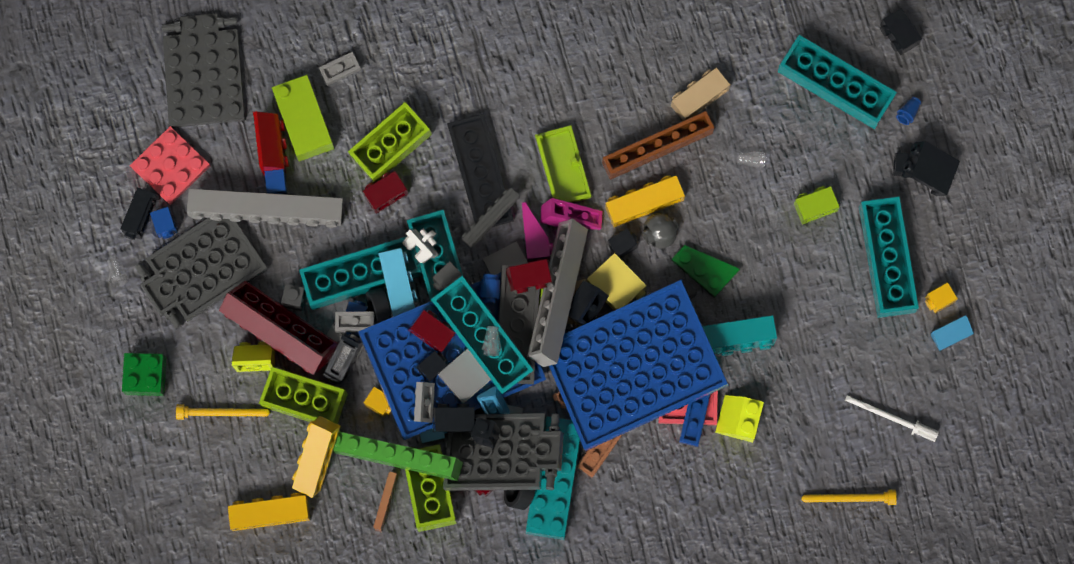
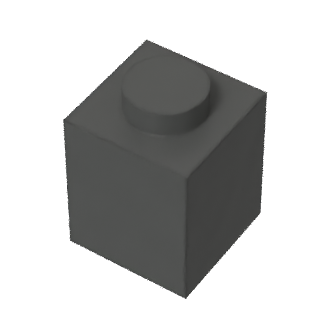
M449 262L433 276V281L435 282L433 286L441 292L463 275Z
M285 284L281 301L282 305L285 308L303 311L306 297L305 289Z

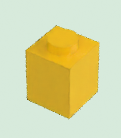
M947 282L928 293L925 297V303L929 310L937 313L955 303L958 298Z
M373 387L365 399L364 405L385 418L387 414L390 415L392 412L384 393Z

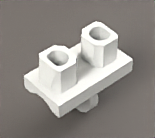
M410 229L406 233L408 236L404 240L403 245L408 250H412L416 245L421 249L415 255V258L420 263H425L430 258H435L438 255L432 247L437 243L433 239L436 235L434 231L427 233L423 229L419 233L416 229L413 231Z

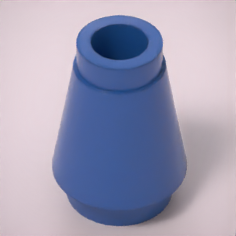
M912 97L897 111V120L904 125L912 123L921 105V101L916 97Z

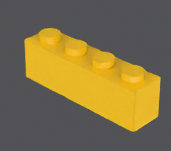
M671 175L660 179L661 181L658 183L650 182L645 184L640 190L632 189L627 191L626 195L622 197L614 196L609 198L608 202L605 203V208L613 228L684 201L685 195L677 176L671 177Z
M322 416L309 423L307 427L308 436L302 444V448H304L303 453L297 461L299 466L292 478L294 480L293 489L311 498L321 491L340 425Z
M293 493L288 498H283L282 495L272 496L271 500L264 501L263 498L252 499V503L245 504L244 501L232 502L233 505L228 506L230 530L232 531L310 521L308 497L306 495L302 496V493Z

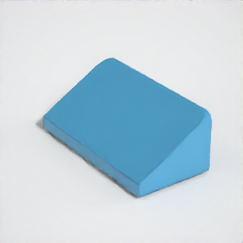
M965 315L933 331L930 335L938 350L941 351L974 333Z
M496 386L477 396L485 414H510V410Z

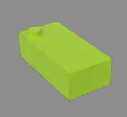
M305 75L271 87L298 161L300 162L333 150L331 138L308 76Z
M404 102L352 147L348 153L369 178L376 183L384 174L390 172L427 140L432 133L409 105Z
M271 367L259 404L264 408L311 422L322 416L338 424L348 393L344 389Z
M440 444L420 448V450L442 454ZM405 469L418 532L457 524L450 491H445L443 488L444 478Z

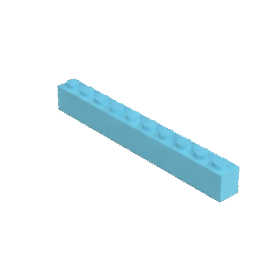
M401 248L379 253L393 317L414 309V301H417L415 289L411 290L410 282H413L411 270L407 271L405 266L406 263H409L407 253L402 252ZM432 428L420 433L421 441L425 443L445 438L444 434L448 432H433Z

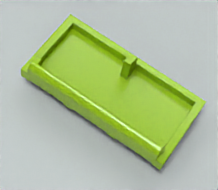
M572 126L536 134L535 139L552 198L570 203L591 198Z

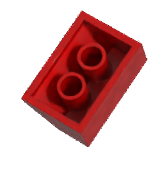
M253 112L259 167L263 175L265 176L264 171L284 169L286 174V167H289L288 156H284V149H287L286 138H282V131H285L284 121L280 120L278 114Z

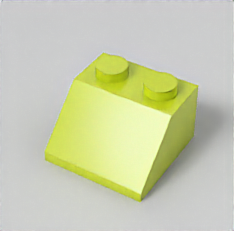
M248 342L239 343V346H234L232 366L236 372L270 371L271 367L275 368V350L265 342H258V345H251Z
M725 395L715 433L753 443L764 402L747 397Z

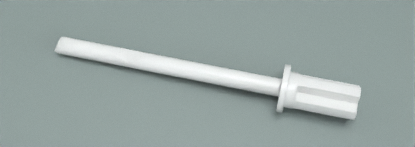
M847 395L845 398L847 402L913 429L912 435L915 433L935 442L939 431L919 423V420L914 424Z

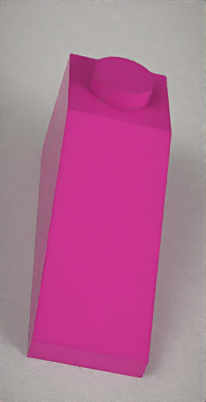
M551 198L541 205L540 223L558 227L560 222L574 219L586 229L600 230L602 228L603 211Z
M526 202L522 203L527 262L545 259L549 261L550 255H552L553 243H549L548 236Z

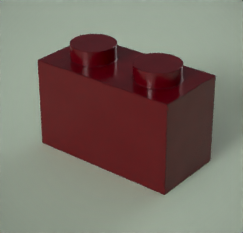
M394 171L384 174L381 180L376 183H369L365 190H363V194L377 214L408 195V191Z
M547 259L506 268L511 292L517 291V294L528 292V288L534 286L536 290L547 288V284L552 282Z
M423 310L419 313L408 331L441 353L453 338L455 332L452 331L453 328L445 321L441 323L437 320L438 316L430 310H427V312Z

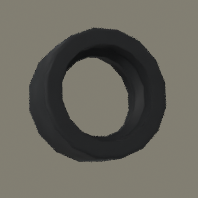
M377 288L367 291L366 301L368 310L375 313L374 324L392 318L390 305L384 290Z
M504 490L505 504L511 508L525 510L532 503L535 490Z

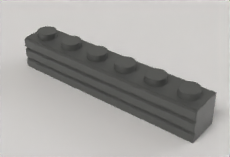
M512 188L506 189L503 196L495 201L496 204L493 207L490 206L485 215L480 216L477 224L474 223L470 227L471 230L463 234L462 242L472 249L516 203L520 195Z

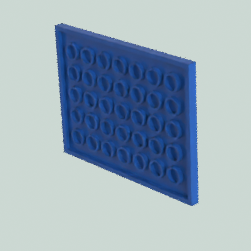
M501 272L496 274L499 276V280L501 278ZM481 281L470 285L479 297ZM495 300V303H484L498 321L499 300ZM432 301L358 331L403 440L433 428V420L432 423L414 421L416 382H427L415 366L436 350L408 331L409 327L423 310L426 312L430 310L438 316L436 319L441 323L447 322ZM455 332V335L441 353L447 361L445 363L448 365L468 348ZM536 362L533 385L546 380L541 365ZM438 375L427 382L435 383L433 408H438V404H449L450 408H457V404H462ZM490 380L464 404H469V407H474V410L481 408L477 396L496 385ZM515 384L503 393L502 396L503 398L532 385Z
M682 280L565 333L558 363L549 366L585 451L729 386Z

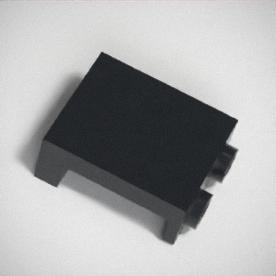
M926 141L915 142L911 146L910 155L903 166L902 177L912 178L932 189L931 194L935 196H946L960 161Z

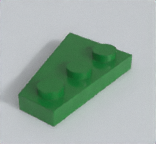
M686 245L672 258V261L714 298L740 271L735 266Z

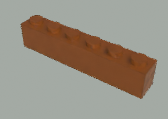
M705 111L603 157L602 164L609 179H614L713 134L714 126Z

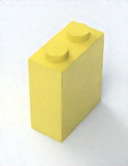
M615 253L587 278L588 283L600 288L609 295L606 303L614 311L632 303L635 299H641L646 294L647 285Z

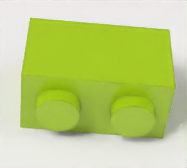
M822 186L815 189L814 193L809 195L808 193H803L797 196L794 206L802 225L838 211L839 204L831 186L827 188Z

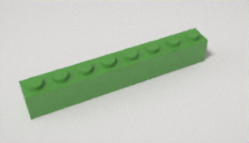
M338 432L332 452L455 481L459 479L463 464L462 461L455 457Z

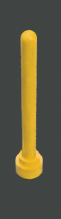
M185 404L176 405V420H185L189 416H269L270 414L268 409L189 408Z
M888 489L881 494L803 495L801 500L803 502L884 501L888 505H896V489Z

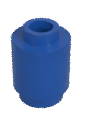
M484 274L483 279H481L480 298L484 299V303H495V300H499L500 295L499 276Z

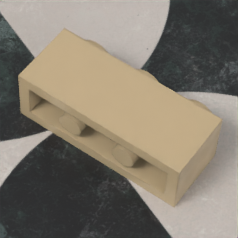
M717 68L712 71L709 69L698 82L696 80L691 82L687 86L688 89L683 93L681 91L676 93L672 97L671 107L682 121H685L697 115L728 92L730 84Z

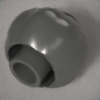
M656 213L646 219L642 234L648 245L652 244V246L657 248H666L674 243L676 229L679 226L674 218L671 219L665 214Z

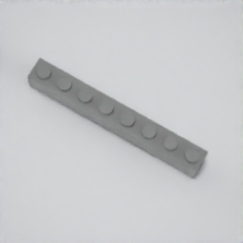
M189 189L187 214L192 219L197 220L206 217L215 221L230 219L233 222L249 220L251 223L268 221L270 224L287 222L289 225L304 223L307 226L315 227L320 224L335 228L341 226L342 198Z
M574 219L560 222L558 225L549 263L552 282L548 283L547 288L543 289L527 356L542 367L558 363L588 229Z

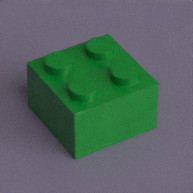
M124 353L122 392L125 395L164 396L167 358L163 354Z

